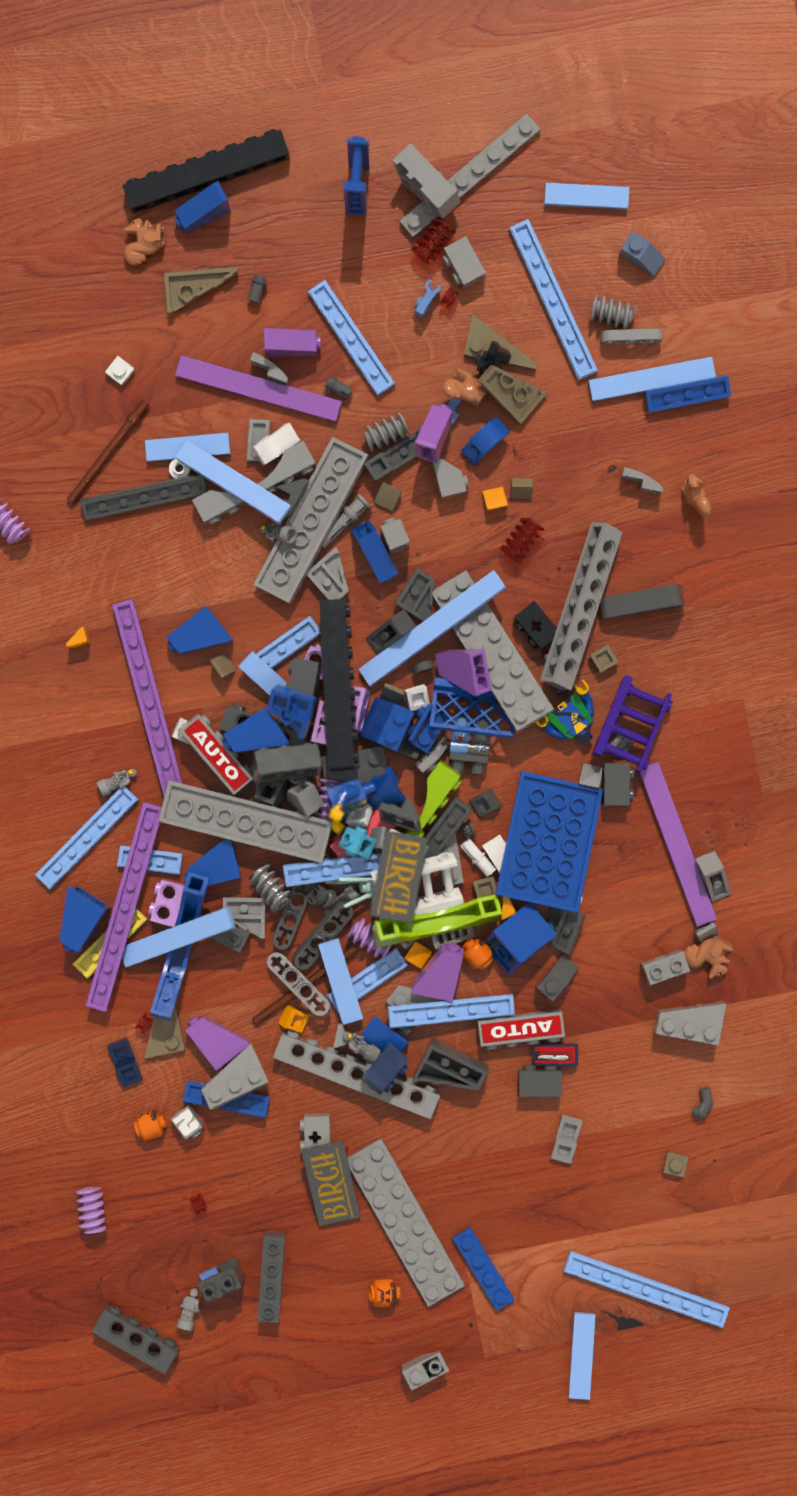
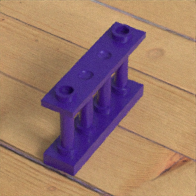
M625 675L620 682L591 755L600 757L603 753H609L636 764L634 773L638 774L642 770H646L650 761L647 758L662 718L665 712L668 713L670 711L673 701L670 700L671 693H667L664 699H661L635 688L631 684L633 678ZM626 695L635 696L660 707L656 719L627 707L623 703ZM624 714L652 726L648 738L618 726L619 723L616 722L618 715L622 716ZM616 733L644 745L641 756H636L610 745L611 742H608L610 734L614 735Z

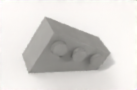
M411 143L392 160L401 183L440 218L443 219L461 202L457 187L453 183L449 184L444 176Z
M719 1001L657 1010L653 1031L660 1035L719 1045L726 1003Z
M252 1044L247 1046L201 1089L210 1111L269 1085Z

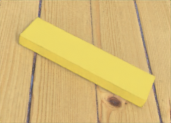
M137 908L128 938L147 920ZM107 930L73 963L87 979L96 971Z

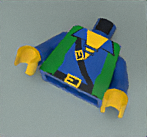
M583 679L582 687L578 688L576 684L573 685L577 692H574L554 708L553 712L535 722L548 736L560 740H570L577 735L583 744L594 737L586 728L593 722L594 707L593 700L588 691L589 686Z
M355 779L326 789L327 800L331 807L329 817L333 820L331 830L340 835L345 829V825L341 823L342 819L345 820L349 812L367 805L366 797L377 793L373 782L361 785L359 779Z

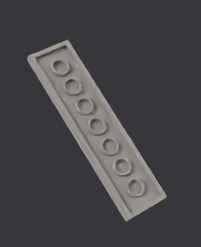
M334 437L331 438L285 526L296 529V540L289 544L277 539L253 584L254 586L292 604L365 467L364 463L370 458L368 454Z
M464 571L434 589L432 596L441 609L475 583L468 572ZM487 603L453 627L454 632L465 649L485 650L491 691L517 733L554 711Z
M171 780L168 781L159 817V822L323 863L333 823L332 821L306 816L301 813Z
M379 1138L348 1156L347 1159L351 1172L427 1306H431L464 1287L465 1284L383 1139Z

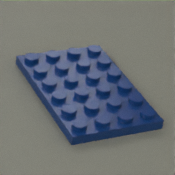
M521 771L495 895L579 913L603 789Z

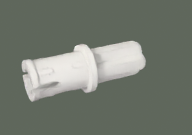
M467 839L462 843L461 848L472 859V864L475 863L486 877L497 869L485 857V852L482 853L471 839Z

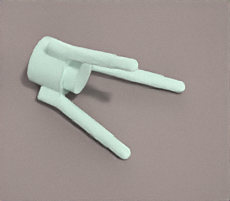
M371 876L346 877L325 882L326 884H359L360 892H364L365 895L344 904L345 908L373 897L375 885Z

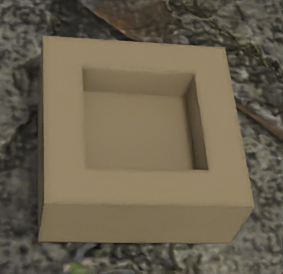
M608 644L589 655L599 673L618 663Z
M493 876L473 881L477 898L495 895L496 885Z
M667 1151L662 1172L684 1178L688 1156Z

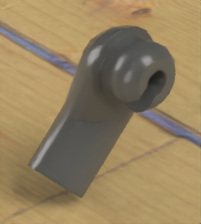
M710 1087L700 1089L702 1102L699 1106L693 1108V1115L696 1118L706 1117L713 1107Z

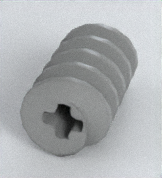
M596 293L590 312L591 320L593 321L596 316H599V323L607 318V325L615 321V328L623 323V330H626L632 323L637 305L630 310V304L626 303L622 308L620 300L614 305L613 298H610L606 303L605 296L603 295L598 300Z
M397 413V420L393 416H389V423L385 419H381V426L374 422L373 429L366 425L365 432L363 431L371 452H373L374 444L381 449L382 441L388 446L390 438L396 443L397 435L405 439V432L409 434L401 413Z
M268 864L257 869L249 877V880H251L252 886H256V891L261 893V898L266 899V904L271 906V911L276 912L291 901V898L288 899L291 891H282L286 885L281 884L278 886L281 878H272L276 872L271 871L268 873L271 867Z

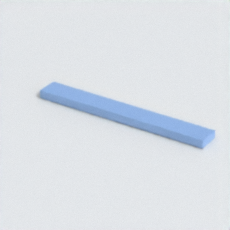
M529 219L509 227L510 233L578 381L598 371Z
M493 570L358 670L370 687L374 686L507 587L496 571Z
M571 1250L563 1269L564 1272L721 1328L725 1324L730 1309L729 1306Z

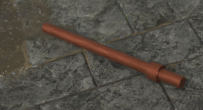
M142 400L137 408L129 413L126 417L127 421L67 498L72 504L76 502L130 429L138 424L141 420L140 416L149 406L146 401Z
M354 944L343 952L345 960L359 951ZM325 965L307 978L312 984L327 974ZM304 986L301 989V993L309 988V986ZM290 990L253 1017L252 1020L258 1025L294 999L296 995Z

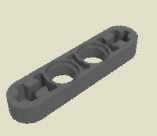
M315 883L307 884L304 891H308ZM302 885L293 886L289 896L291 901L285 906L273 936V944L278 949H287L291 945L308 903L305 893L295 891L296 887L301 889ZM301 895L304 898L303 905L300 907L294 906L292 903L293 896ZM288 914L294 915L296 917L295 925L287 926L284 922L285 916ZM281 926L287 930H293L292 934L287 933L286 940H288V943H284L282 946L279 945V940H277V936L281 937L284 930H280Z
M338 901L294 952L292 960L298 969H308L321 955L319 947H311L312 940L318 938L321 939L322 943L334 939L352 918L353 908L351 906L346 908V914L339 912L341 908L345 909L344 904L348 902ZM333 916H335L336 918H338V919L340 920V922L338 923V922L336 921V919L333 918ZM327 923H334V930L331 932L324 931ZM301 956L303 958L305 957L307 960L305 962H300L298 958Z

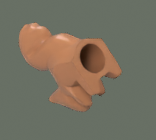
M137 218L128 227L124 228L127 234L137 235V242L129 243L124 249V258L130 265H140L146 260V255L154 254L159 248L165 246V227H162L161 223H158L156 228L152 229L149 220H146L144 224L140 218Z
M458 368V375H453L454 379H447L443 383V392L450 398L461 399L478 407L484 401L488 392L478 382L480 377L474 378L472 372Z
M694 474L688 475L687 480L684 481V487L681 489L687 505L694 507L703 518L708 519L711 516V504L702 486V481Z
M714 936L703 941L699 946L696 944L688 946L684 950V955L688 966L691 968L701 967L705 961L710 963L712 966L708 976L711 979L714 976L727 973L728 969L723 963L729 964L730 959L725 956V953L733 951L734 948H732L733 945Z

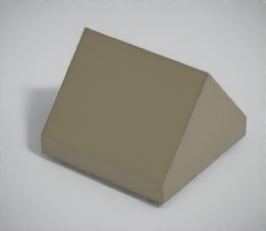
M511 478V499H532V478Z

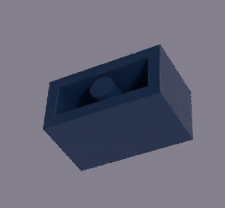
M389 1044L363 1074L361 1080L379 1095L383 1091L388 1093L395 1085L393 1079L397 1075L401 1077L409 1068L406 1065L409 1059L392 1044Z

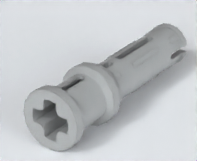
M360 494L357 495V499L349 506L344 507V512L336 519L323 544L324 548L353 521H358L359 516L367 508L370 509L372 507Z

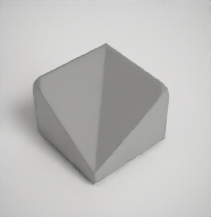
M582 763L578 784L600 788L603 768Z

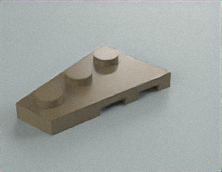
M490 365L478 379L481 386L518 424H522L547 394V392L493 365Z

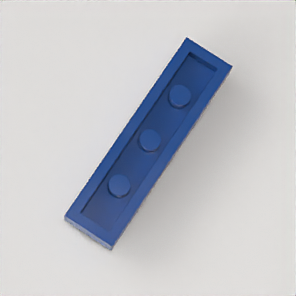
M728 375L645 391L649 413L731 397Z
M187 1081L183 1102L209 1107L201 1090L207 1084ZM250 1093L217 1109L266 1119L270 1097Z
M471 1226L453 1236L455 1244L495 1309L498 1311L514 1301V1296Z

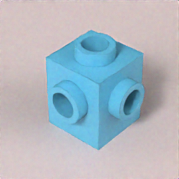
M356 826L355 829L346 827L339 846L346 849L345 854L357 858L359 855L369 859L377 839L368 836V831Z

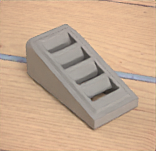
M473 927L466 928L468 932L466 935H464L463 930H458L460 937L457 938L454 931L450 932L452 937L450 940H448L446 933L442 934L444 942L441 943L438 935L431 936L435 950L439 949L443 944H455L475 937Z

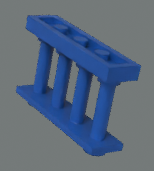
M354 136L352 139H347L348 165L352 169V175L349 182H344L345 213L366 215V183H362L363 169L370 170L369 140H365L364 137Z

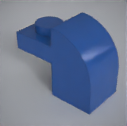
M495 417L484 425L460 451L475 466L493 448L498 446L510 431Z

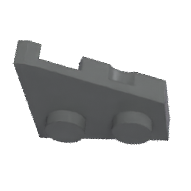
M416 568L394 604L421 621H425L431 616L433 605L432 591L435 579Z
M550 907V919L548 921L557 934L550 942V946L571 954L586 915L581 912L574 913Z

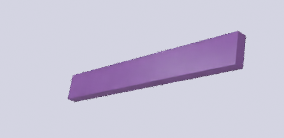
M182 355L180 356L175 374L178 378L332 422H337L342 401Z
M659 762L650 764L646 770H642L639 774L694 922L698 927L717 920Z

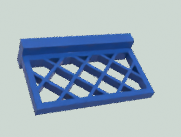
M435 678L429 729L513 739L515 728L508 716L499 708L500 704L492 691L474 696L447 679ZM437 696H446L450 702L442 707L437 702ZM461 698L467 699L471 704L462 709L457 701ZM482 701H487L492 707L484 712L478 704ZM451 705H454L459 711L453 717L445 711ZM473 707L481 714L474 720L466 713ZM493 710H496L501 716L495 722L487 716ZM440 713L448 719L443 724L434 723L435 717ZM463 715L469 723L465 726H459L455 720ZM484 718L490 726L485 729L479 728L476 722ZM505 720L510 726V732L501 731L497 725Z

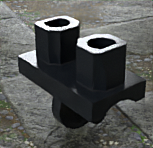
M492 341L488 351H484L482 355H476L474 358V362L478 365L476 370L479 371V376H482L490 365L498 367L500 362L509 363L511 353L509 350L501 348L498 342Z

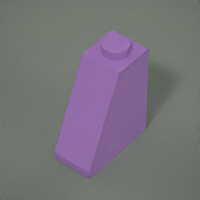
M264 328V344L267 358L317 356V350L321 349V338L316 337L315 330Z
M432 404L415 442L417 458L434 463L438 462L453 419V411L448 406Z
M450 649L435 654L438 673L443 678L474 696L492 690L484 649Z
M443 944L413 980L411 993L453 1002L464 948L456 944Z
M198 1016L194 1017L187 1023L189 1027L185 1030L216 1071L251 1043L248 1038L206 1016H202L200 1019Z

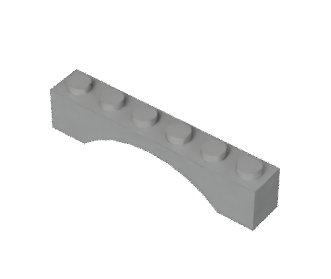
M302 441L285 450L274 471L266 479L258 483V485L270 493H274L277 491V486L295 481V477L300 474L305 476L313 472V467L316 466V463L305 442ZM213 490L192 500L205 525L208 523L210 525L218 523L222 520L221 517L227 513L229 516L240 510V506L246 504L228 492Z

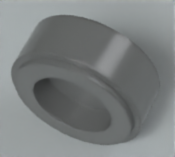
M427 660L414 665L413 671L415 675L431 671L435 667L433 661Z

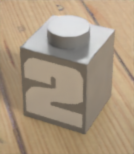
M190 1103L171 1118L185 1140L190 1136L192 1139L198 1136L205 1124Z

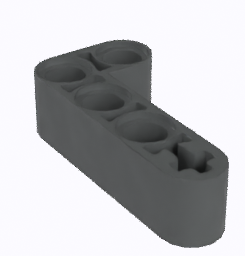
M673 584L602 597L599 607L601 619H610L660 609L684 607L685 600L682 585Z

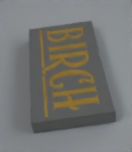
M385 830L369 912L370 916L412 923L428 838Z
M344 1141L302 1149V1156L319 1226L360 1218Z

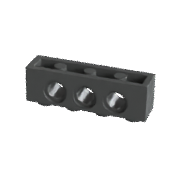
M235 703L233 707L228 705L219 729L228 732L239 725V720L242 717L250 718L257 712L253 711V714L244 712L246 708ZM275 719L281 730L289 734V746H298L305 743L307 735L303 740L297 737L299 734L293 728L292 730L286 728L282 721Z
M265 1231L258 1307V1321L279 1323L286 1232Z
M106 1305L91 1331L163 1374L168 1370L180 1347L174 1339L162 1337L155 1328L143 1326L140 1324L139 1319L134 1316H126L115 1305ZM121 1323L124 1330L117 1331L113 1324ZM132 1334H140L142 1340L134 1341L132 1339ZM157 1344L160 1347V1351L153 1352L150 1349V1345Z

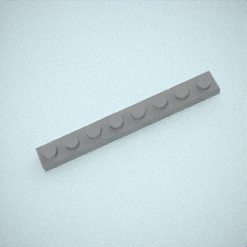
M525 114L447 180L449 184L453 183L459 190V199L540 132V128L528 114ZM421 202L400 220V224L414 239L439 216L424 202Z

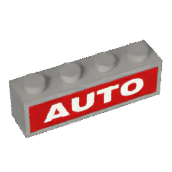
M196 714L181 726L178 731L230 793L235 795L253 780L250 776L251 769L245 763L241 765L237 760L239 755L234 753L233 750L229 751L223 743L225 738L219 731L213 732L209 727L212 725L205 715L200 716Z
M560 1009L477 1019L480 1046H485L486 1050L498 1048L497 1045L506 1044V1047H515L519 1045L518 1042L527 1041V1044L531 1045L540 1043L539 1040L548 1039V1042L560 1041V1037H565L563 1016Z

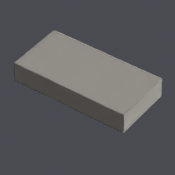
M249 419L247 462L261 463L252 447L264 437L270 435V420Z

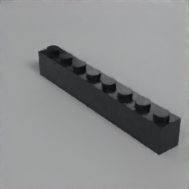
M276 129L269 130L263 136L257 138L256 136L249 137L240 144H229L220 151H209L200 158H189L180 165H169L165 168L166 170L160 172H149L146 174V177L140 179L132 178L127 180L126 184L122 186L132 213L135 214L204 190L217 181L221 184L289 160V151L281 129L277 131Z
M345 599L319 600L329 771L355 770V764H359L358 751H354V743H358L357 730H353V722H356L357 719L356 709H352V701H355V688H351L350 680H354V668L350 667L349 659H353V648L348 646V638H352L351 626H347V618H351L350 605H346Z

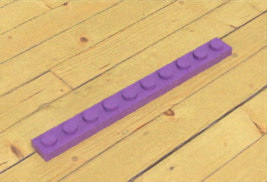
M131 599L112 605L165 797L169 780L182 784L183 781L134 600Z
M143 802L87 999V1007L105 1012L108 1010L159 830V817L162 809L160 806Z

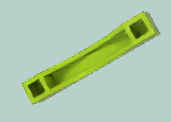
M442 760L439 761L427 778V798L419 818L421 825L420 833L408 830L404 834L422 837L425 833L422 829L426 823L431 825L437 817L434 812L438 807L443 808L449 800L447 797L449 791L453 790L455 792L462 782L459 780L461 774Z
M491 895L477 898L446 910L413 916L412 923L387 918L375 920L372 931L376 946L380 948L498 922L502 916V910L498 896Z

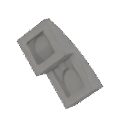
M252 353L250 358L252 365L268 370L267 378L269 380L288 386V378L274 363L261 355Z
M623 468L621 479L641 482L639 491L658 495L662 493L663 487L651 477L630 468Z
M562 1114L551 1159L569 1164L572 1163L582 1126V1119Z

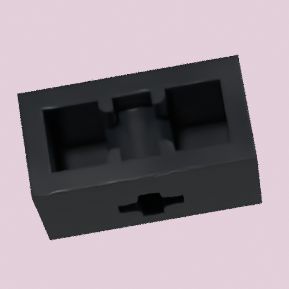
M535 601L514 617L516 621L514 625L521 633L524 631L529 636L527 641L534 649L538 647L541 650L553 640L557 628ZM531 622L540 624V632L530 629L532 627Z

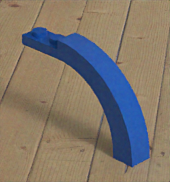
M188 872L175 926L201 917L209 877ZM193 944L168 952L150 1010V1016L168 1021L171 1020Z

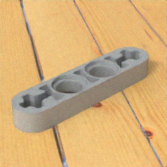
M277 952L272 953L267 959V965L270 970L315 1015L326 1016L331 1011L329 1000L286 956ZM281 958L280 963L284 967H287V965H289L290 967L286 968L284 971L279 966L273 967L275 963L273 959ZM290 971H295L297 974V980L294 983H289L286 979ZM304 986H309L312 989V994L308 998H304L301 995V989ZM314 998L320 1003L325 1002V1011L319 1010L317 1012L318 1005L315 1002H312L310 1005L309 1002Z

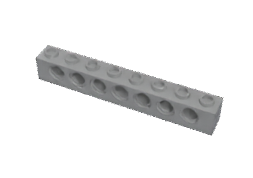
M591 522L540 681L557 689L572 690L623 532L607 523Z
M290 1030L287 1033H282L273 1058L431 1119L440 1097L436 1087L425 1084L424 1087L417 1084L416 1081H412L413 1078L406 1076L404 1079L396 1076L393 1082L400 1084L403 1090L398 1094L393 1093L391 1090L388 1093L383 1091L379 1095L361 1078H354L351 1074L355 1068H360L364 1074L373 1063L366 1061V1064L360 1062L357 1056L349 1053L346 1056L338 1053L339 1050L337 1048L333 1049L332 1046H327V1048L319 1046V1042L308 1038L306 1041L299 1038L300 1034ZM295 1045H301L304 1048L302 1055L293 1053ZM314 1053H321L324 1056L323 1062H314L312 1055ZM336 1060L341 1061L344 1065L340 1071L332 1068V1063ZM414 1091L420 1092L422 1094L421 1100L413 1101L410 1098L411 1093Z

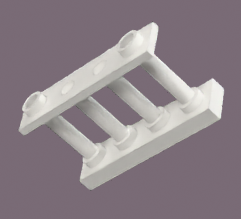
M453 852L441 853L438 856L424 859L421 875L425 895L417 897L413 916L442 911L464 904L459 888L453 887L450 868L458 866ZM378 870L370 872L374 885ZM442 870L445 890L433 893L430 873Z

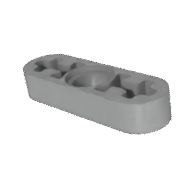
M606 330L601 332L602 344L662 342V330Z

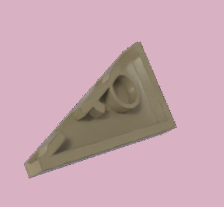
M238 268L164 273L167 314L175 313L238 275Z
M472 315L464 356L475 358L476 355H482L484 351H488L491 342L496 341L501 348H505L511 353L509 363L500 362V364L536 370L537 364L479 318Z
M176 1003L170 1021L157 1017L154 1018L145 1052V1059L186 1050Z

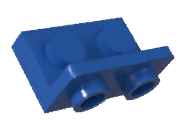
M430 704L420 707L415 716L418 718L414 725L411 724L405 733L408 736L405 742L426 754L430 751L441 731L429 729L432 708ZM442 713L434 719V723L443 724L447 721V718Z

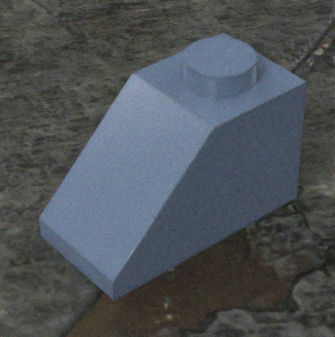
M633 231L619 253V256L652 277L656 275L665 260L648 240Z

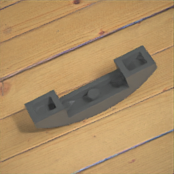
M421 428L385 452L379 453L364 463L375 482L417 457L415 442Z

